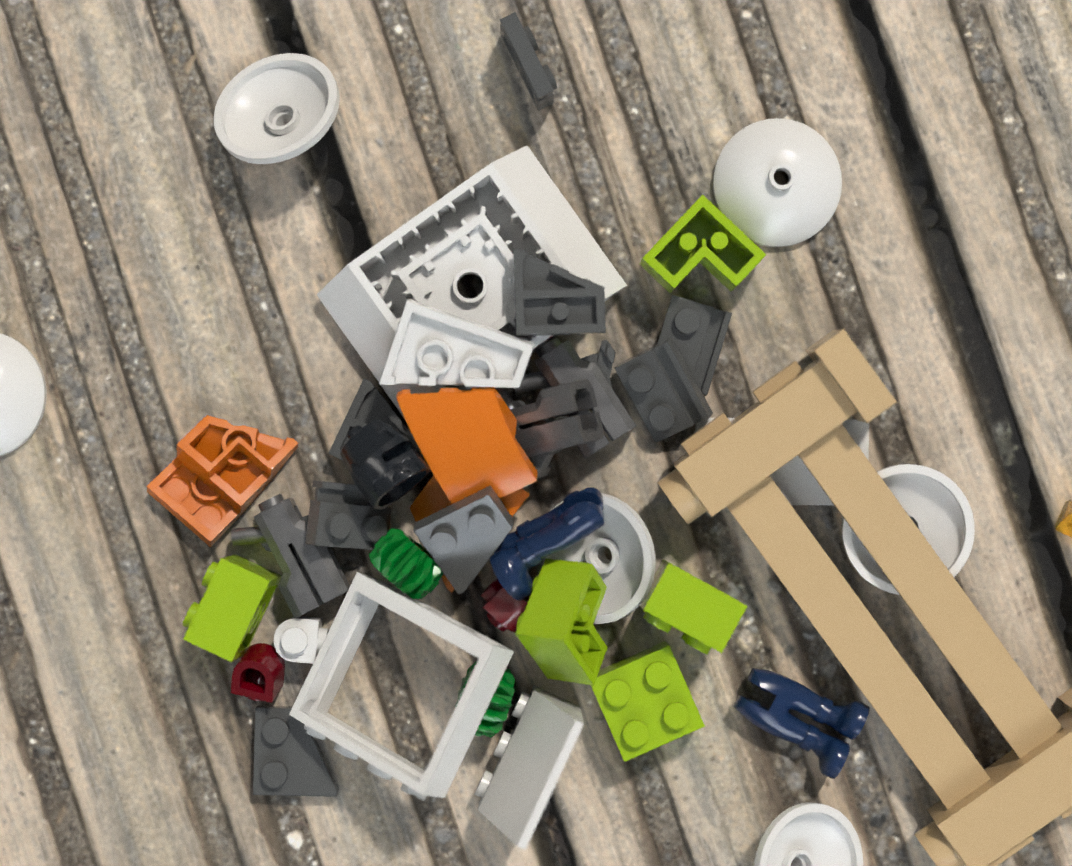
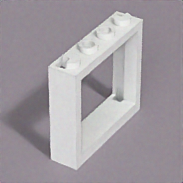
M357 572L289 715L304 723V729L307 730L306 733L321 740H325L327 737L336 744L333 749L338 753L354 760L360 757L369 763L367 770L374 775L386 780H391L393 777L403 783L401 790L404 793L413 794L425 801L427 796L445 798L514 651L420 600L410 598L406 593L378 578ZM379 604L479 658L426 771L327 713Z

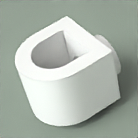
M292 617L281 623L276 629L273 639L275 650L287 661L313 664L329 632V628H322L323 617Z

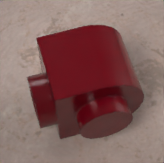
M496 578L480 595L486 601L483 608L487 611L488 619L497 629L502 632L509 630L516 633L518 618L525 611L531 594L521 601L516 600L506 592Z
M257 643L251 645L246 650L232 672V694L245 696L253 701H266L270 703L274 701L284 685L285 660L277 653L275 647L265 643Z

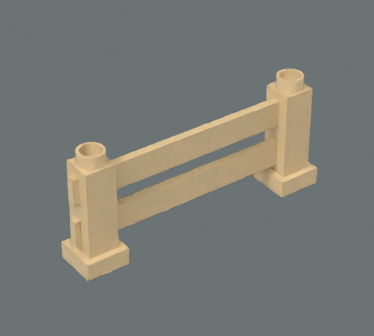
M844 329L832 330L805 350L812 359V363L802 369L796 361H793L752 391L758 402L731 421H729L724 413H721L681 442L687 453L673 462L676 469L657 483L688 525L707 511L713 517L725 507L729 509L940 798V801L927 809L933 821L914 835L935 865L998 866L1035 839L1032 835L1058 816L1065 819L1072 814V688L1058 697L1067 712L1056 719L842 425L851 416L855 420L869 423L897 401ZM797 455L1012 750L987 768H982L770 477L772 473Z

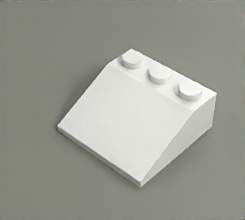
M535 685L530 695L525 692L521 693L512 712V716L518 718L511 734L503 731L493 755L500 759L493 774L485 770L475 791V795L481 797L478 810L517 847L524 850L532 837L584 725L580 706Z

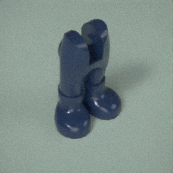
M589 487L581 491L576 490L569 493L563 499L564 502L556 508L531 521L526 520L517 526L516 531L508 533L495 550L494 555L490 557V563L498 581L511 597L521 601L531 594L533 581L529 571L533 566L541 563L546 556L562 551L581 541L604 524L603 496L598 489Z
M752 668L747 680L757 685L761 690L776 695L770 709L760 705L761 703L756 700L738 695L733 707L745 719L767 733L794 743L807 752L812 749L819 758V768L822 774L835 779L848 757L849 743L819 731V728L791 715L789 710H796L811 717L812 720L820 724L825 723L839 734L854 740L861 732L867 720L870 707L859 701L851 702L846 706H834L832 700L819 696L795 680L769 670Z

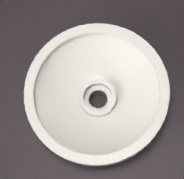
M285 53L256 61L239 72L222 91L214 111L216 135L231 155L248 163L273 164L294 158L314 146L333 124L340 102L337 82L327 66L308 55Z
M774 118L761 120L737 132L721 151L713 175V193L718 209L755 244L768 247L795 245L818 233L833 216L842 190L840 165L829 143L814 129L789 119ZM777 171L785 172L789 178L788 184H777L774 180V173Z
M0 333V456H3L23 445L38 428L46 407L47 389L44 374L33 354L17 340Z
M899 464L877 471L949 572L955 577L961 571L971 553L975 534L973 513L962 490L946 475L926 466ZM842 518L843 546L855 570L875 587L899 595L848 523Z
M601 493L603 496L604 524L574 545L545 557L548 559L592 563L607 586L594 624H604L619 620L637 609L648 595L652 586L656 564L653 541L643 520L628 504L604 493ZM564 501L557 504L554 508L562 504ZM606 547L609 548L612 553L611 561H609L605 556ZM545 559L536 566L538 575Z
M808 802L786 809L771 822L759 843L754 866H863V852L856 830L840 811L828 805Z

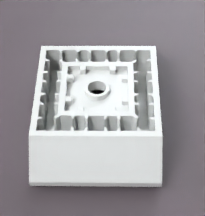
M525 146L491 162L351 261L316 295L377 381L380 382L408 299L535 343L532 353L557 335L516 336L513 249H522L536 258L568 270L571 274L603 286L605 301L625 288L627 284L528 146ZM474 274L481 278L483 290L479 296L465 298L459 293L458 283L465 275ZM381 385L402 416L403 413L396 396L397 392L403 389H410L412 394L438 393L440 388H458L460 390L473 388L465 387V385Z

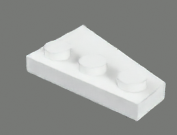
M408 299L379 385L419 384L421 386L465 385V387L519 388L535 343Z

